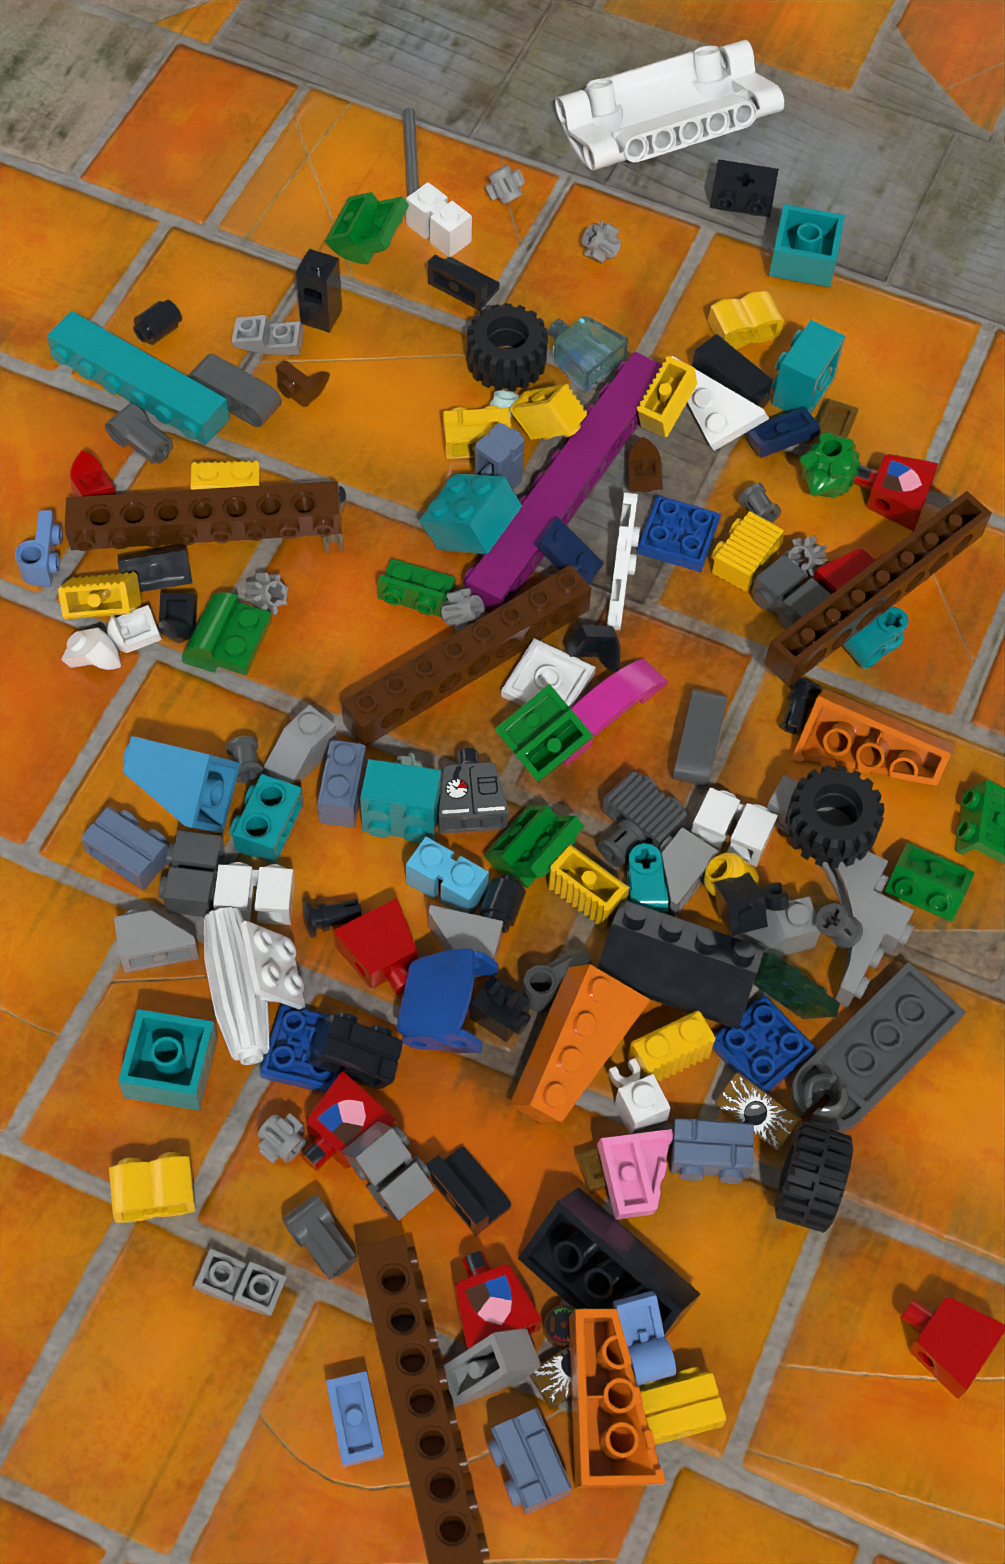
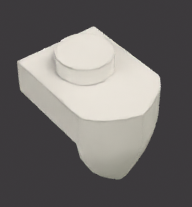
M149 605L134 610L132 614H123L118 617L111 615L109 618L107 634L121 652L129 653L162 640Z
M100 628L76 631L68 639L67 649L61 659L70 668L92 664L105 670L121 667L120 656L114 642Z

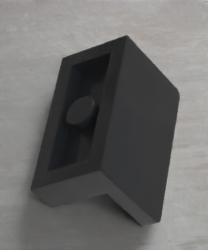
M434 255L428 261V284L478 311H481L500 289L498 281L452 257H447L445 260Z
M175 544L118 554L119 572L121 574L126 572L130 574L134 571L138 576L140 592L192 584L186 545Z
M460 1147L445 1160L438 1154L426 1164L431 1173L428 1179L475 1236L511 1208V1202L465 1147Z

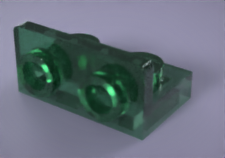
M763 953L754 986L801 1019L837 1017L840 1003L828 995L824 987L816 985L804 976L800 970L790 966L774 953Z

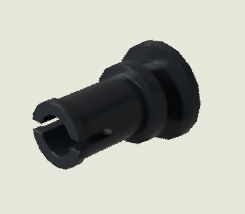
M800 678L789 687L791 690L787 696L789 704L780 727L790 734H795V730L797 735L802 733L808 710L814 706L815 698L822 692V688L817 683L805 678Z
M357 898L325 905L324 902H319L317 907L313 908L309 901L303 903V921L311 938L316 937V929H321L323 932L329 931L331 926L345 924L362 916Z

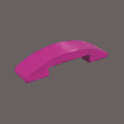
M640 659L605 679L571 709L595 737L638 701L642 704L667 685L668 680L646 660ZM593 739L566 760L564 764L567 766L592 745Z

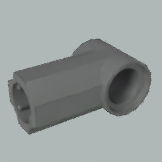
M133 403L127 405L105 423V429L113 441L122 447L128 444L152 464L162 463L168 458V454L173 448L172 440L151 425L144 412Z
M578 947L547 965H537L531 967L526 972L522 995L530 999V1010L543 1012L552 1006L568 967L587 964L593 966L592 960L585 950L583 951ZM535 985H542L546 987L548 991L537 992L531 987Z
M316 1194L282 1217V1221L293 1239L300 1247L305 1246L328 1280L339 1277L357 1261V1256L334 1226L335 1221L329 1210Z

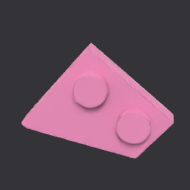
M672 1129L601 1138L597 1143L615 1220L652 1215L657 1210L661 1194L660 1184L665 1176L667 1163H665L667 1152L674 1135Z

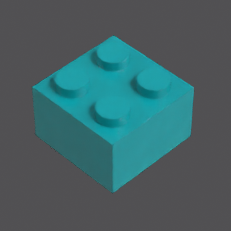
M783 204L769 276L830 287L837 261L845 215Z
M813 320L809 321L803 331L799 329L793 337L790 351H783L776 364V369L779 370V373L771 387V390L775 391L772 405L786 412H791L805 406L811 414L835 379L846 336Z
M454 473L448 479L446 486L437 498L430 503L428 510L419 521L438 550L488 554L519 512L522 505L505 476Z
M368 759L360 796L362 831L380 838L388 836L402 837L413 843H421L425 836L434 841L439 819L441 770Z
M137 1009L118 1080L124 1098L200 1111L218 1040L214 1022Z

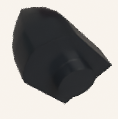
M160 593L158 629L166 638L179 644L190 639L196 627L198 596L195 593Z
M582 625L565 645L570 657H598L607 669L612 671L619 670L621 648L613 626Z

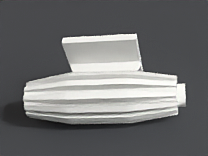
M222 907L212 910L209 914L205 915L204 961L215 1016L230 1055L234 1060H240V1063L243 1065H252L261 1062L264 1054H267L270 1050L268 1002H280L300 1010L305 1007L302 993L304 985L298 975L295 961L296 949L291 938L245 921L241 910L238 908Z

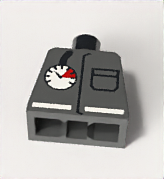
M465 748L457 752V764L447 765L443 769L439 805V834L507 829L509 811L496 765L492 762L479 763L478 751L476 749Z

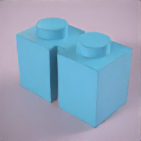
M425 836L406 863V884L435 899L438 895L439 878L442 880L440 903L452 910L473 914L487 893L489 871L462 856L455 861L453 851Z

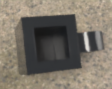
M750 873L737 878L731 877L714 882L718 914L732 936L768 927L766 909L781 911L790 907L788 893H782V884L780 882L771 883L759 888Z
M491 975L470 1003V1019L507 1043L514 1033L520 1035L531 1019V1016L528 1014L530 999Z

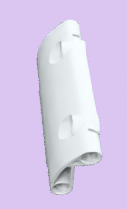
M741 40L720 48L718 46H703L694 51L607 78L592 80L587 83L584 90H578L557 97L555 99V108L563 130L578 157L591 171H595L626 160L640 162L747 128L756 119L781 112L784 109V96L778 85L755 73L752 47L747 40Z

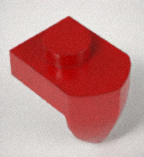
M81 450L73 461L70 470L71 487L76 496L115 495L114 485L102 470L98 460L92 454Z

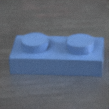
M367 1371L326 1380L343 1467L384 1458Z

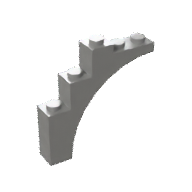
M784 775L772 795L767 809L771 813L778 815L775 827L786 833L787 824L785 823V817L798 781ZM826 807L816 810L818 816L830 825L848 826L853 824L844 812L836 808ZM869 851L862 860L859 861L856 858L854 864L847 867L843 862H840L838 868H830V863L827 862L820 866L838 896L840 905L847 910L848 915L856 917L863 927L862 937L859 942L847 948L844 977L834 1001L846 1008L849 1007L854 996L859 999L862 998L871 980L865 977L869 966L876 969L884 952L892 955L898 943L905 946L915 927L908 923L914 911L913 909L881 894L889 878L883 874L888 861ZM846 928V933L851 935L852 933Z

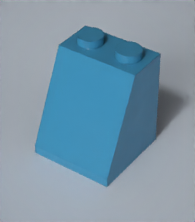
M131 736L130 743L124 751V767L122 772L185 826L224 833L241 763Z

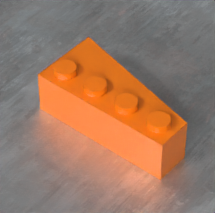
M591 964L568 967L509 1106L540 1123H562L651 999Z

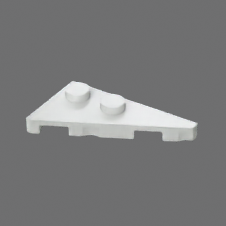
M695 370L698 384L690 396L688 404L714 451L769 419L761 407Z
M624 493L607 622V626H613L615 630L621 629L627 575H634L637 557L635 554H630L631 546L638 547L640 527L634 526L638 494Z

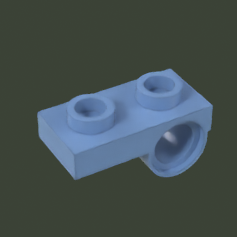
M39 510L36 539L22 542L15 550V558L21 577L27 584L38 585V587H52L53 573L59 572V555L55 552L56 545L62 544L61 524H56L53 511Z
M650 1291L613 1301L614 1309L618 1311L637 1386L676 1375V1364L671 1346L664 1335L656 1294Z

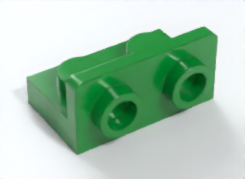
M391 559L385 575H379L377 580L378 599H382L390 605H402L415 609L424 615L442 617V605L444 601L448 600L447 593L453 592L456 585V577Z
M987 779L967 789L962 796L960 823L956 830L957 842L955 851L963 855L975 849L1001 863H1005V788Z
M907 842L885 891L945 920L953 921L975 872Z

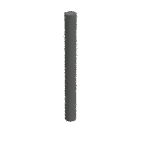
M405 108L403 110L407 197L419 189L415 111L412 108Z

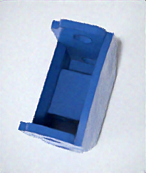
M473 949L446 950L414 960L409 966L397 1020V1030L403 1035V1043L419 1050L481 1053L483 1042L471 1033L462 1030L471 1000L475 976L497 975L498 963L485 953L474 951Z

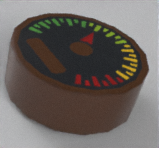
M558 1305L552 1308L545 1317L543 1325L544 1335L548 1342L555 1347L564 1349L570 1346L569 1315L575 1310L573 1306Z

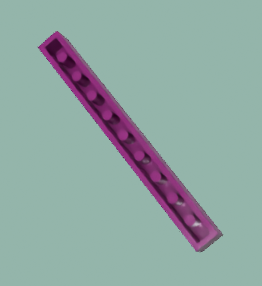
M635 351L627 362L622 361L612 383L607 382L602 388L599 400L595 406L591 404L587 408V416L583 419L580 429L567 438L566 445L562 450H556L548 470L545 473H539L531 493L528 496L524 495L520 499L521 509L488 554L481 555V561L476 567L472 566L469 568L464 577L463 585H465V589H471V596L477 595L482 599L485 611L490 613L517 596L545 557L533 544L551 519L557 516L568 525L640 424L637 407L640 406V401L644 400L643 396L647 395L646 390L650 389L649 385L653 384L652 379L656 378V374L659 373V368H662V364Z

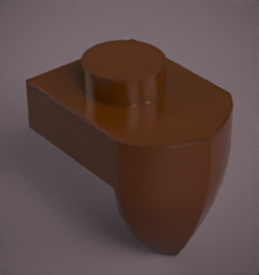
M286 360L276 367L279 391L286 398H292L302 407H307L320 396L330 377L329 372L326 371L307 377Z
M645 437L640 438L629 453L628 473L630 492L663 490L660 453L656 446Z

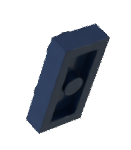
M804 406L761 423L746 432V439L760 458L819 436L820 425Z
M558 516L548 522L533 543L559 570L571 564L588 584L591 583L604 564Z

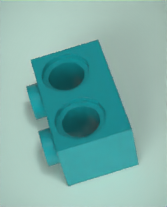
M261 774L256 786L251 785L249 787L244 802L246 807L241 816L237 815L234 818L230 835L233 836L235 851L271 864H276L304 805L302 787ZM271 800L280 802L274 806L265 805V803ZM257 830H262L266 832L262 836L258 837L250 835L252 832Z

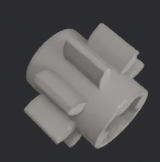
M506 165L488 175L491 182L487 184L486 189L492 200L499 197L501 203L505 204L522 194L520 186L524 185L525 181L519 169L512 172L509 165Z
M599 221L598 225H590L582 238L583 245L588 247L584 254L601 263H604L605 258H614L621 246V240L616 237L619 229L602 221Z
M809 536L805 541L802 538L793 539L795 547L785 551L788 558L807 573L806 577L809 573L814 577L816 570L820 566L829 563L824 551L827 545L821 546L817 544L816 536Z
M256 573L257 581L246 583L248 588L245 601H249L256 608L276 615L278 614V606L287 605L286 598L289 588L280 582L281 575Z
M470 588L447 593L448 600L444 601L441 613L447 625H455L456 633L484 617L483 601L477 595L471 596Z
M291 1113L284 1120L278 1114L271 1116L257 1133V1137L262 1140L258 1144V1147L261 1148L259 1152L271 1163H274L279 1157L286 1163L290 1162L300 1153L306 1143V1140L301 1136L305 1132L303 1129L304 1125Z

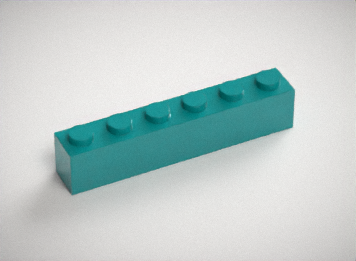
M70 311L47 334L50 354L57 363L61 365L66 364L73 368L83 378L87 380L92 379L99 383L109 393L118 394L140 409H144L154 415L161 423L170 424L177 428L184 436L191 440L196 439L206 445L229 421L226 398L73 311Z

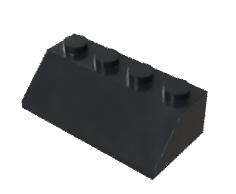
M622 899L608 933L597 969L653 1001L688 1013L698 1010L708 1020L739 1029L765 947Z
M579 1187L555 1204L518 1257L526 1267L575 1309H614L613 1301L653 1291L657 1296L665 1338L681 1322L701 1295Z

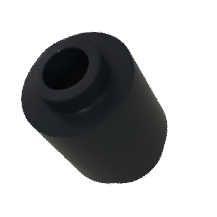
M168 299L164 302L158 301L134 318V333L141 342L154 345L178 328V323L182 321V315L172 301Z
M509 875L493 878L481 906V916L503 921V933L508 932L509 927L515 924L524 900L526 890L521 886V882Z

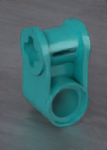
M891 607L842 646L863 669H867L902 645L904 631L908 625V616L902 609Z
M639 844L632 849L629 855L626 876L627 886L630 889L627 900L668 915V891L664 881L661 853L651 844ZM642 863H645L647 869L643 868Z

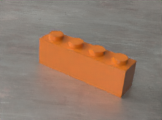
M824 688L816 699L791 760L821 763L823 766L831 767L843 766L862 773L889 775L890 778L937 786L956 745Z
M575 1309L569 1315L575 1488H617L666 1484L662 1468H660L655 1451L656 1445L652 1431L649 1429L642 1405L643 1399L639 1386L637 1387L632 1370V1361L617 1309Z

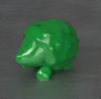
M830 432L821 434L818 443L813 444L811 449L806 452V455L800 457V465L803 470L802 478L806 481L812 496L835 498L849 492L850 487L854 484V479L859 474L858 468L860 466V461L858 460L860 454L856 451L854 440L837 436Z

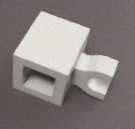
M636 1058L628 1062V1068L632 1073L630 1077H622L616 1066L609 1069L608 1075L612 1083L619 1088L615 1107L629 1135L649 1129L651 1131L667 1123L671 1108L653 1074L640 1079L641 1070Z

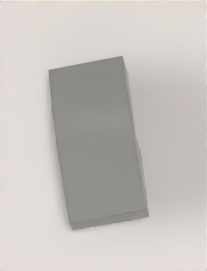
M266 315L237 317L231 343L233 347L257 353L300 355L304 328L301 321L270 324Z
M210 1248L192 1289L235 1306L271 1316L287 1277L251 1261L246 1264Z

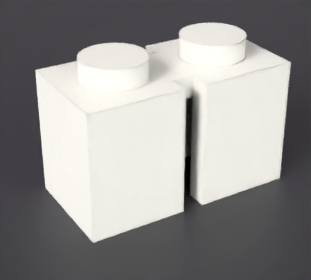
M429 182L406 198V202L409 204L406 211V225L425 240L430 237V244L444 255L452 257L471 243L472 215L455 202L451 201L448 203V197Z
M710 787L693 822L691 833L720 851L734 820H738L727 852L736 853L749 864L757 867L771 837L778 815L771 813L766 807L761 805H751L749 803L746 806L742 805L740 800L732 793L723 790L718 791Z
M242 862L218 865L213 903L214 910L222 907L238 908L241 910L244 920L250 922L254 886H257L255 911H258L257 923L291 925L295 891L293 869L272 864L266 867H259V870H253L252 866Z

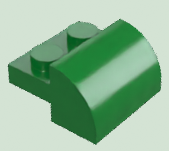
M373 192L348 197L325 241L342 258L359 264H369L375 252H382L389 247L394 233L403 221V216L409 204L403 196L378 201Z
M226 592L213 594L209 598L182 654V662L213 673L220 667L247 676L271 624L272 613L239 603L237 594Z
M550 684L494 729L538 783L594 738L593 734Z
M528 805L483 856L499 873L517 878L521 882L522 887L528 888L536 878L543 877L550 872V866L569 845H574L577 840L576 836L585 826L577 816H556L548 805Z

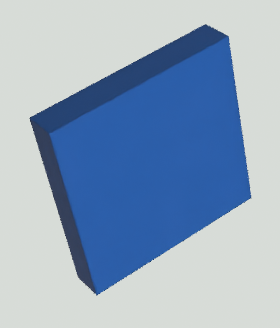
M657 495L639 542L637 554L702 572L720 522L721 513Z
M765 995L744 1011L739 1029L725 1026L714 1035L715 1041L712 1048L735 1074L736 1072L742 1073L767 1093L810 1059L817 1050Z
M281 1003L270 1038V1050L265 1054L260 1070V1078L326 1093L338 1075L310 1065L309 1062L313 1047L316 1044L315 1039L321 1021L331 1015L303 1008L299 1010Z

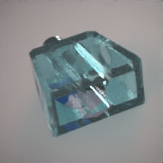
M583 316L572 326H569L561 319H557L549 328L548 334L555 339L553 349L554 362L584 394L618 367L622 361L626 360L628 338L588 316Z

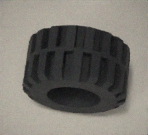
M505 303L503 307H499L498 304L492 305L491 310L485 308L480 311V316H474L467 330V362L469 372H473V378L476 381L483 380V386L487 388L494 386L496 391L509 389L511 392L516 391L517 387L522 389L529 387V382H537L539 375H543L547 361L548 331L547 328H544L545 323L542 318H537V313L532 310L525 311L524 306L512 307V304ZM512 346L515 347V349H501L498 347Z
M824 766L821 773L814 769L808 773L807 779L802 777L793 791L785 817V823L787 824L785 831L787 837H793L791 845L794 850L801 848V856L804 859L808 860L812 857L816 859L815 865L823 866L824 862L830 863V868H838L840 862H843L847 867L853 865L856 858L859 861L862 860L875 843L885 811L884 803H880L882 796L879 790H872L874 783L869 778L862 780L860 772L856 770L853 773L846 772V767L838 766L837 770H832L831 766ZM826 807L836 808L844 812L853 824L848 826L830 825L818 816L816 810Z
M803 1122L797 1128L785 1159L775 1199L777 1219L822 1233L831 1226L839 1209L850 1171L853 1155V1143L850 1135L807 1122Z

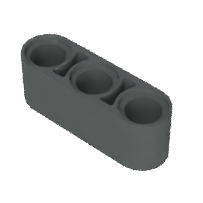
M208 354L187 376L226 398L228 412L255 427H261L282 404L281 397L274 388L214 354Z
M693 688L672 779L708 787L728 695Z

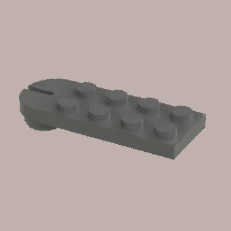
M908 962L800 1068L791 1086L790 1096L794 1110L803 1119L826 1097L830 1101L823 1108H818L812 1114L809 1123L840 1133L852 1130L962 1020L966 1011Z

